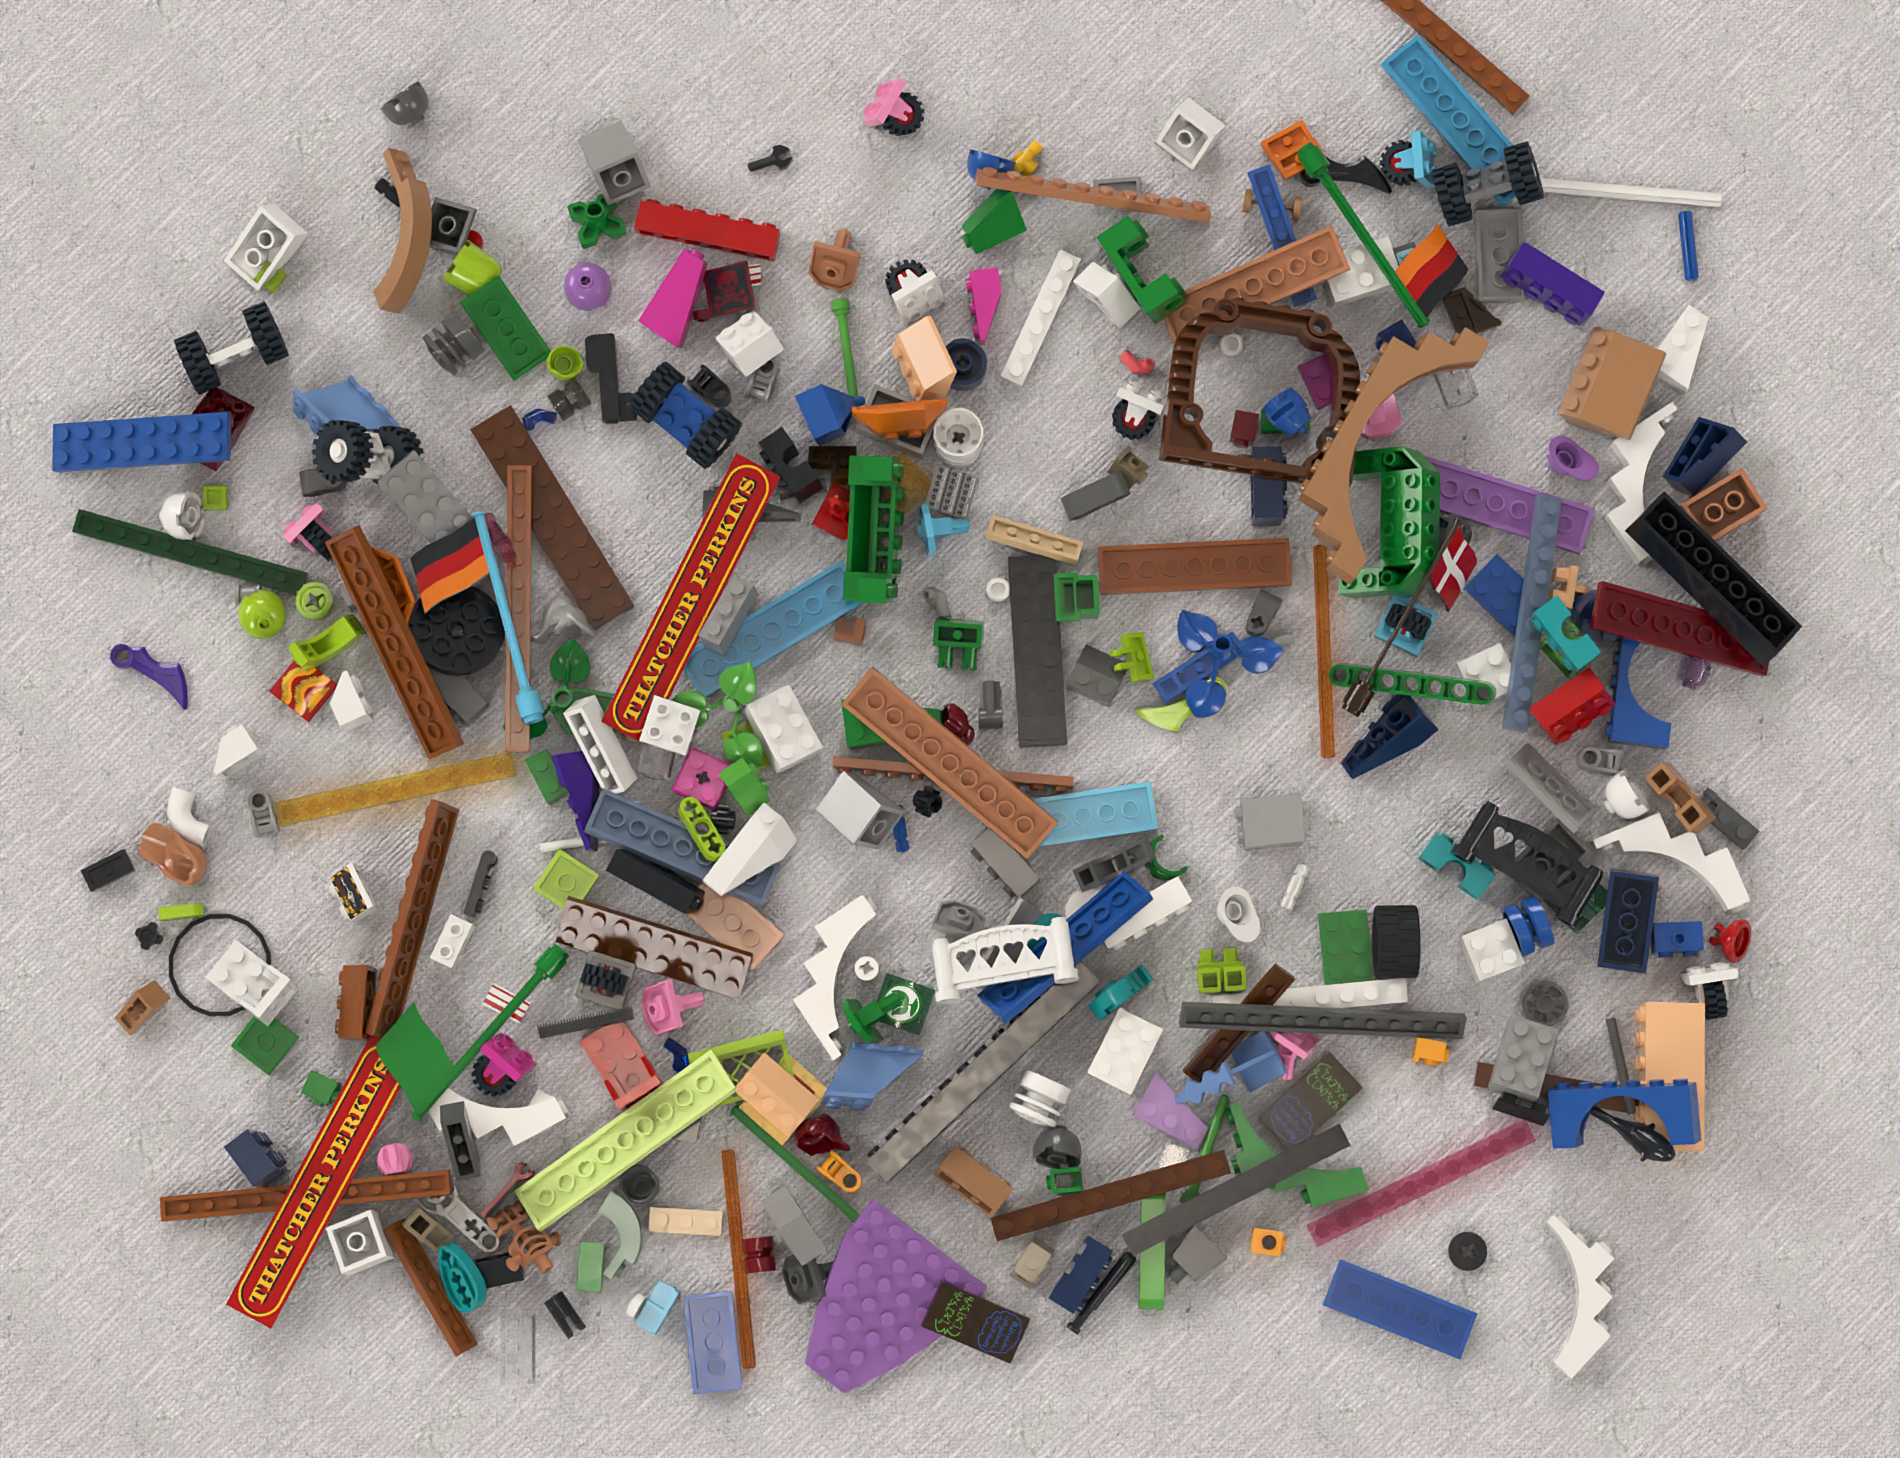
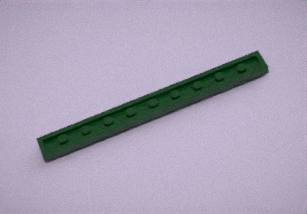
M81 509L78 510L72 532L75 534L250 583L261 584L262 586L297 595L296 591H299L303 584H306L309 576L307 572L189 539H177L164 532Z

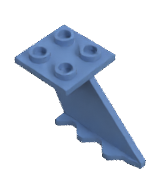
M352 375L348 377V381L301 393L297 388L293 390L292 410L299 419H305L310 424L309 427L315 435H317L318 430H323L322 425L325 423L329 424L331 420L360 423V426H364L367 429L366 431L380 430L379 427L382 426L401 427L391 417L387 409L377 403L370 392L361 387Z
M1260 1031L1240 1042L1231 1053L1237 1065L1236 1068L1230 1070L1225 1061L1221 1063L1219 1073L1211 1070L1204 1072L1201 1083L1193 1079L1187 1081L1184 1092L1180 1093L1175 1098L1176 1103H1182L1189 1100L1198 1104L1203 1101L1205 1091L1215 1095L1221 1092L1223 1082L1230 1085L1236 1084L1233 1076L1241 1073L1251 1092L1288 1072L1268 1032Z
M852 1042L849 1053L821 1098V1104H826V1107L829 1109H840L841 1106H850L851 1110L864 1111L865 1108L870 1107L879 1092L923 1056V1050L904 1046H883L880 1044Z

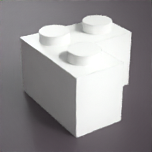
M1092 262L1073 281L1083 296L1095 303L1106 318L1120 328L1140 309V306L1135 301L1136 297L1133 292L1124 286L1125 280L1118 273L1113 274L1105 265L1101 267Z

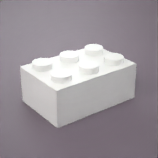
M1389 237L1375 240L1387 261L1396 271L1399 266ZM1364 244L1343 251L1350 266V271L1324 282L1333 309L1393 290V287Z
M789 684L748 704L743 710L754 734L759 738L763 750L776 774L819 754L823 748Z
M1119 1008L1087 1075L1130 1096L1163 1029Z

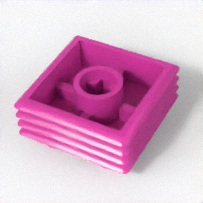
M692 747L677 776L672 791L685 798L694 797L701 805L711 810L717 809L727 788L719 773L731 764ZM707 773L710 781L700 785V780L697 777Z

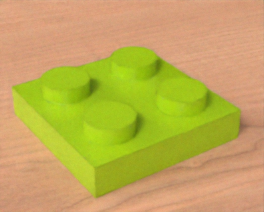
M559 849L533 887V890L564 909L568 896L584 900L600 875Z

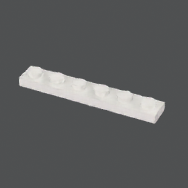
M1061 249L1059 250L1000 378L1022 388L1081 263V258Z

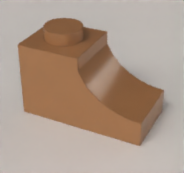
M154 980L137 990L116 1015L115 1019L131 1036L169 1001L170 996Z

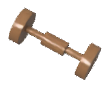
M1246 189L1242 212L1249 213L1251 204L1258 205L1257 200L1252 199V189ZM1295 197L1293 206L1284 204L1286 210H1292L1291 220H1299L1302 204L1301 197Z

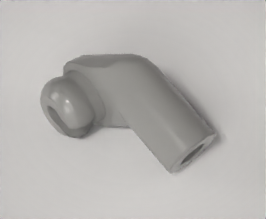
M934 587L925 588L922 592V597L936 606L938 618L949 617L946 594Z

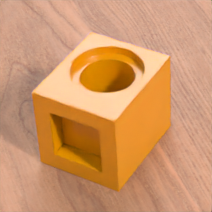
M1252 1228L1249 1252L1279 1257L1280 1252H1285L1287 1238L1283 1237V1232ZM1267 1235L1272 1236L1275 1240V1246L1271 1250L1265 1249L1262 1245V1239Z

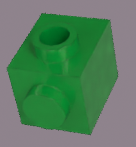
M311 1070L301 1093L311 1097L309 1102L323 1108L324 1103L331 1106L332 1102L336 1101L342 1090L339 1088L341 1083Z

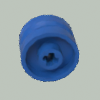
M1535 896L1522 900L1521 910L1515 904L1501 909L1503 920H1508L1522 957L1535 952V943L1541 949L1555 944L1547 916Z

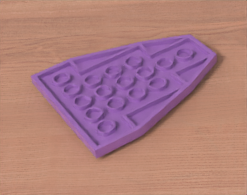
M872 1198L842 1236L824 1285L827 1296L819 1299L815 1310L805 1364L841 1392L845 1393L894 1369L943 1336L921 1326L940 1281L949 1283L979 1297L987 1289V1286Z

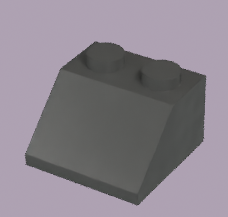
M435 197L431 208L432 229L429 247L451 255H458L466 243L477 209Z
M1086 644L1069 677L1066 688L1106 707H1110L1127 671L1115 672L1113 666L1124 661L1111 657V655Z

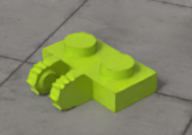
M1143 632L1128 633L1120 636L1123 648L1110 651L1111 657L1125 655L1126 663L1116 664L1113 666L1114 671L1128 669L1131 682L1147 681L1155 678Z

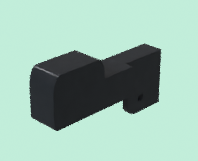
M594 334L586 337V366L590 372L599 373L602 422L608 425L618 424V422L637 421V414L629 409V406L625 405L626 402L630 403L634 394L629 392L619 393L616 338L614 334Z

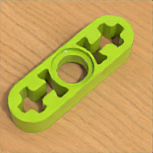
M694 797L684 798L678 808L681 820L705 859L711 862L718 861L726 849L724 841L701 803ZM687 805L689 808H695L693 814L691 811H685ZM698 824L705 825L708 828V833L704 835L699 834L695 826ZM711 845L713 848H719L717 854L715 851H709Z

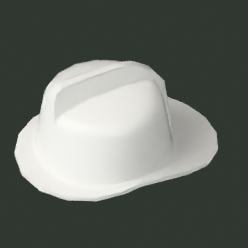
M1238 886L1226 889L1217 906L1218 919L1223 925L1227 926L1235 939L1243 943L1252 942L1260 934V922L1250 895Z

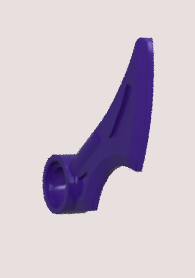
M119 644L111 650L110 660L117 668L127 669L132 667L161 685L184 710L187 709V684L180 663H159L150 657L145 647ZM121 650H126L129 653V659L125 663H119L116 660V655Z

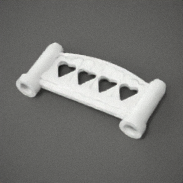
M1066 918L1051 919L1052 923L1050 926L1016 924L993 927L968 935L954 943H948L946 938L934 940L932 951L938 990L935 993L936 1004L946 1005L959 1002V990L1054 974V981L1057 984L1078 981V969L1074 968L1069 925L1066 922ZM1044 937L1047 939V944L1040 959H1038L1028 948V942L1032 939L1038 941ZM1017 942H1022L1023 949L1015 964L1005 953L1004 947L1009 943L1015 945ZM993 946H998L1000 952L991 968L981 957L980 952L983 948L991 949ZM970 950H974L976 957L969 972H967L957 960V955L960 952L967 954Z

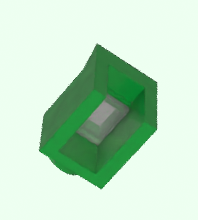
M1081 1167L1050 1170V1175H1046L1047 1189L1052 1190V1194L1084 1191Z

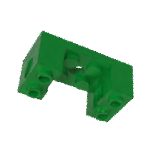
M1126 216L1098 235L1097 239L1146 314L1156 324L1187 303L1183 297L1186 295V292L1175 277L1170 279L1166 273L1149 285H1146L1139 274L1134 275L1138 271L1129 259L1150 246L1146 241V238L1149 236L1137 219L1132 221L1129 216Z

